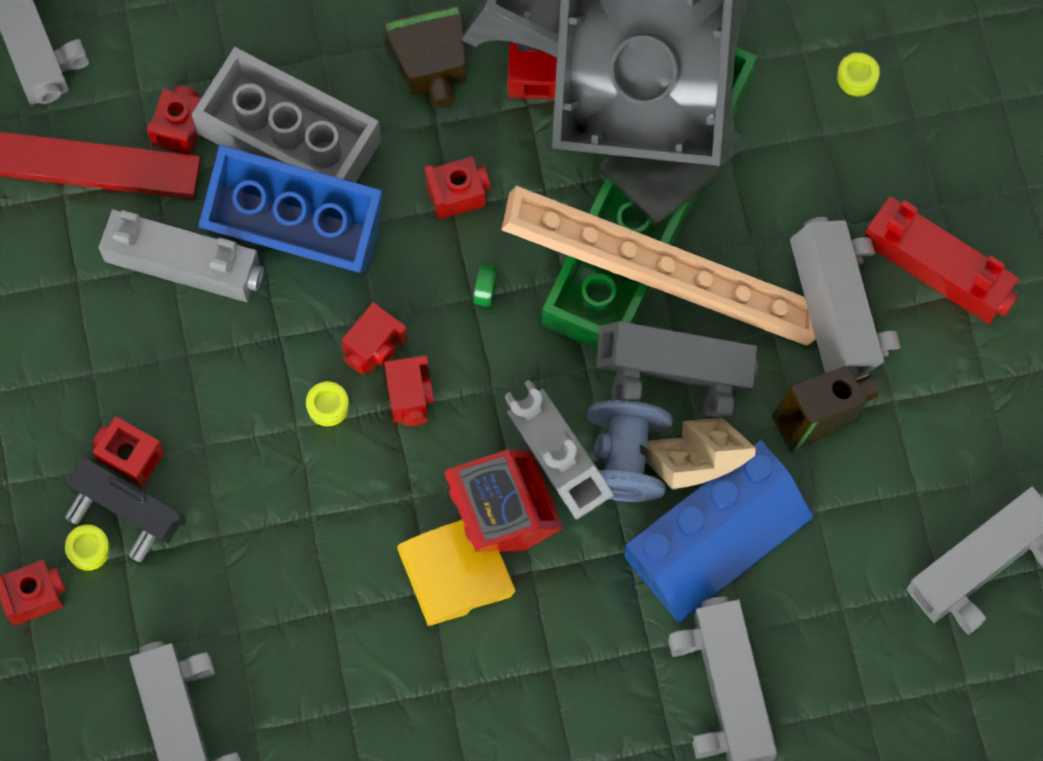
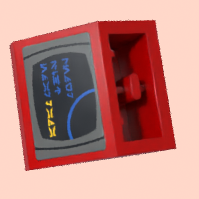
M505 450L450 468L444 472L449 484L450 497L459 509L465 524V535L473 545L475 552L525 551L564 529L532 450Z

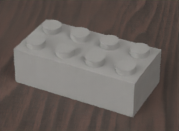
M236 47L233 48L192 113L197 134L218 145H224L355 183L382 141L378 120Z

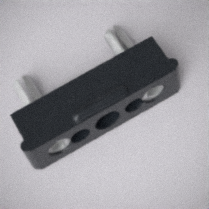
M84 457L77 459L78 467L67 486L79 492L65 516L66 520L72 524L77 525L92 500L142 529L128 554L130 558L138 562L143 560L155 538L169 544L178 527L186 524L185 516L88 459Z

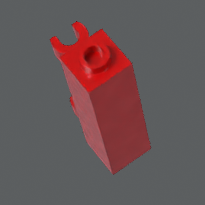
M890 196L868 226L864 236L871 238L874 251L989 325L998 313L1005 317L1019 296L1013 292L1019 278L1004 269L1006 264L992 255L988 259L919 215V209L905 200L901 203Z

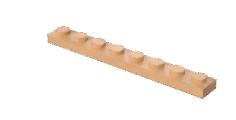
M515 186L509 193L502 227L503 231L808 346L816 339L805 297L519 186Z

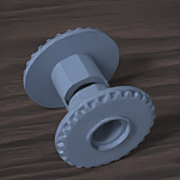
M610 400L591 405L587 411V419L597 426L608 429L607 434L600 433L594 447V456L596 459H600L604 465V470H599V473L614 495L609 499L624 502H644L662 498L666 486L662 481L644 475L646 457L641 453L647 449L649 433L663 432L672 427L673 420L671 414L660 407L636 401Z

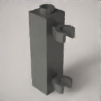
M619 321L600 326L596 369L616 372V378L611 390L612 401H640L642 392L640 376L707 387L708 393L703 403V416L721 418V415L732 416L734 400L731 392L753 388L754 380L758 374L757 346Z

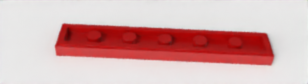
M0 132V176L195 200L202 163L200 156Z

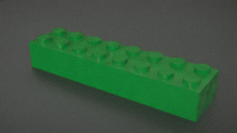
M736 47L733 73V119L754 77L757 55ZM617 155L589 214L673 246L711 165ZM568 255L542 308V326L597 350L600 326L619 321L636 324L653 287Z

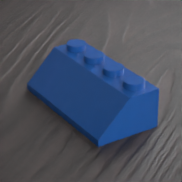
M219 145L198 227L361 273L369 271L377 241L383 190Z
M762 440L754 445L756 451L753 458L733 471L707 481L626 544L624 558L679 624L693 614L697 608H700L702 602L712 599L813 519V515L790 473Z

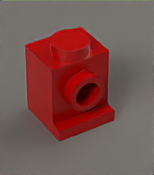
M509 43L508 98L555 99L557 57L536 48L518 51V43Z
M176 86L174 91L163 89L152 123L149 122L147 128L152 146L187 155L193 154L199 136L192 117L193 111L201 98H198V92L186 86ZM172 112L181 113L177 117L171 116Z
M473 156L434 168L432 165L424 167L426 185L438 220L486 206L484 191L491 189L489 178L484 165L476 167ZM466 179V182L462 185L453 184L455 182Z
M373 302L341 340L343 353L346 355L344 360L352 369L360 374H364L366 371L371 373L378 364L384 366V362H388L397 349L396 342L401 346L408 342V334L405 325Z
M427 355L384 362L394 423L402 422L405 426H416L426 423L428 421L426 404L434 403L430 378H424L430 377Z
M116 416L109 426L104 425L98 431L93 441L95 449L92 453L97 462L131 480L140 488L144 487L165 454L159 440ZM124 449H133L127 460L120 458V453Z
M41 560L5 575L0 573V601L6 617L14 626L63 608L59 594L66 592L57 567L50 569L46 562ZM37 582V588L33 593H23V587Z

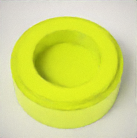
M852 53L846 56L839 65L837 73L838 84L843 91L850 95H867L877 85L880 75L879 66L867 54Z
M330 381L321 382L313 386L306 397V408L310 418L321 426H334L342 422L349 412V399L344 388Z
M82 525L72 530L67 536L65 552L75 567L82 570H94L101 567L107 561L110 555V542L100 528L93 525Z

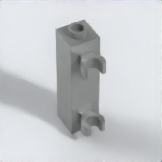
M0 0V31L30 105L36 103L46 104L55 101L61 94L69 91L62 72L81 69L89 65L80 39L70 41L60 49L53 51L33 0Z
M112 209L98 247L104 262L243 302H248L251 290L257 291L259 289L264 273V267L260 266L257 251L237 245L236 242L219 237L215 239L144 219L139 214L125 210L120 212Z
M827 217L813 218L803 224L804 227L790 238V243L825 373L841 367H847L852 372L854 378H858L884 362L883 358L889 356L888 350L901 348L896 331L876 333L858 265L864 262L862 256H872L875 254L869 237L851 240L846 220L828 221Z
M527 380L524 382L529 390L526 399L517 401L510 392L505 394L506 402L511 408L507 413L577 520L614 495L544 389L539 391L532 381Z
M1033 486L911 580L906 589L907 592L933 623H936L948 612H951L960 627L968 635L971 634L986 620V617L979 608L969 601L968 597L1029 549L1043 567V493L1039 494Z
M727 597L708 599L702 602V607L697 608L695 611L694 622L696 629L670 633V638L668 639L672 657L697 650L702 651L721 731L693 737L694 741H692L696 759L726 752L727 761H774L777 753L740 601L728 602Z
M159 641L140 647L138 649L139 654L129 656L158 760L209 761L186 682L192 680H200L215 675L208 652L194 655L180 662L178 653L172 643L164 645V642ZM236 752L220 757L215 761H241Z

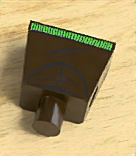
M460 5L384 22L387 47L409 93L416 95L428 92L433 108H445L454 104L456 98L452 86L466 81L464 43L461 40L463 31Z
M841 367L790 386L772 414V418L792 453L852 424L866 406L867 401L878 397V386L870 374H865L855 379L849 368Z

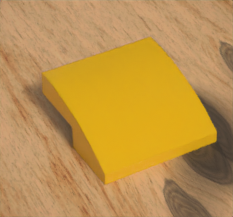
M463 520L431 530L397 546L428 626L467 615L473 608L510 598L516 592L500 552H475L473 545L465 535Z

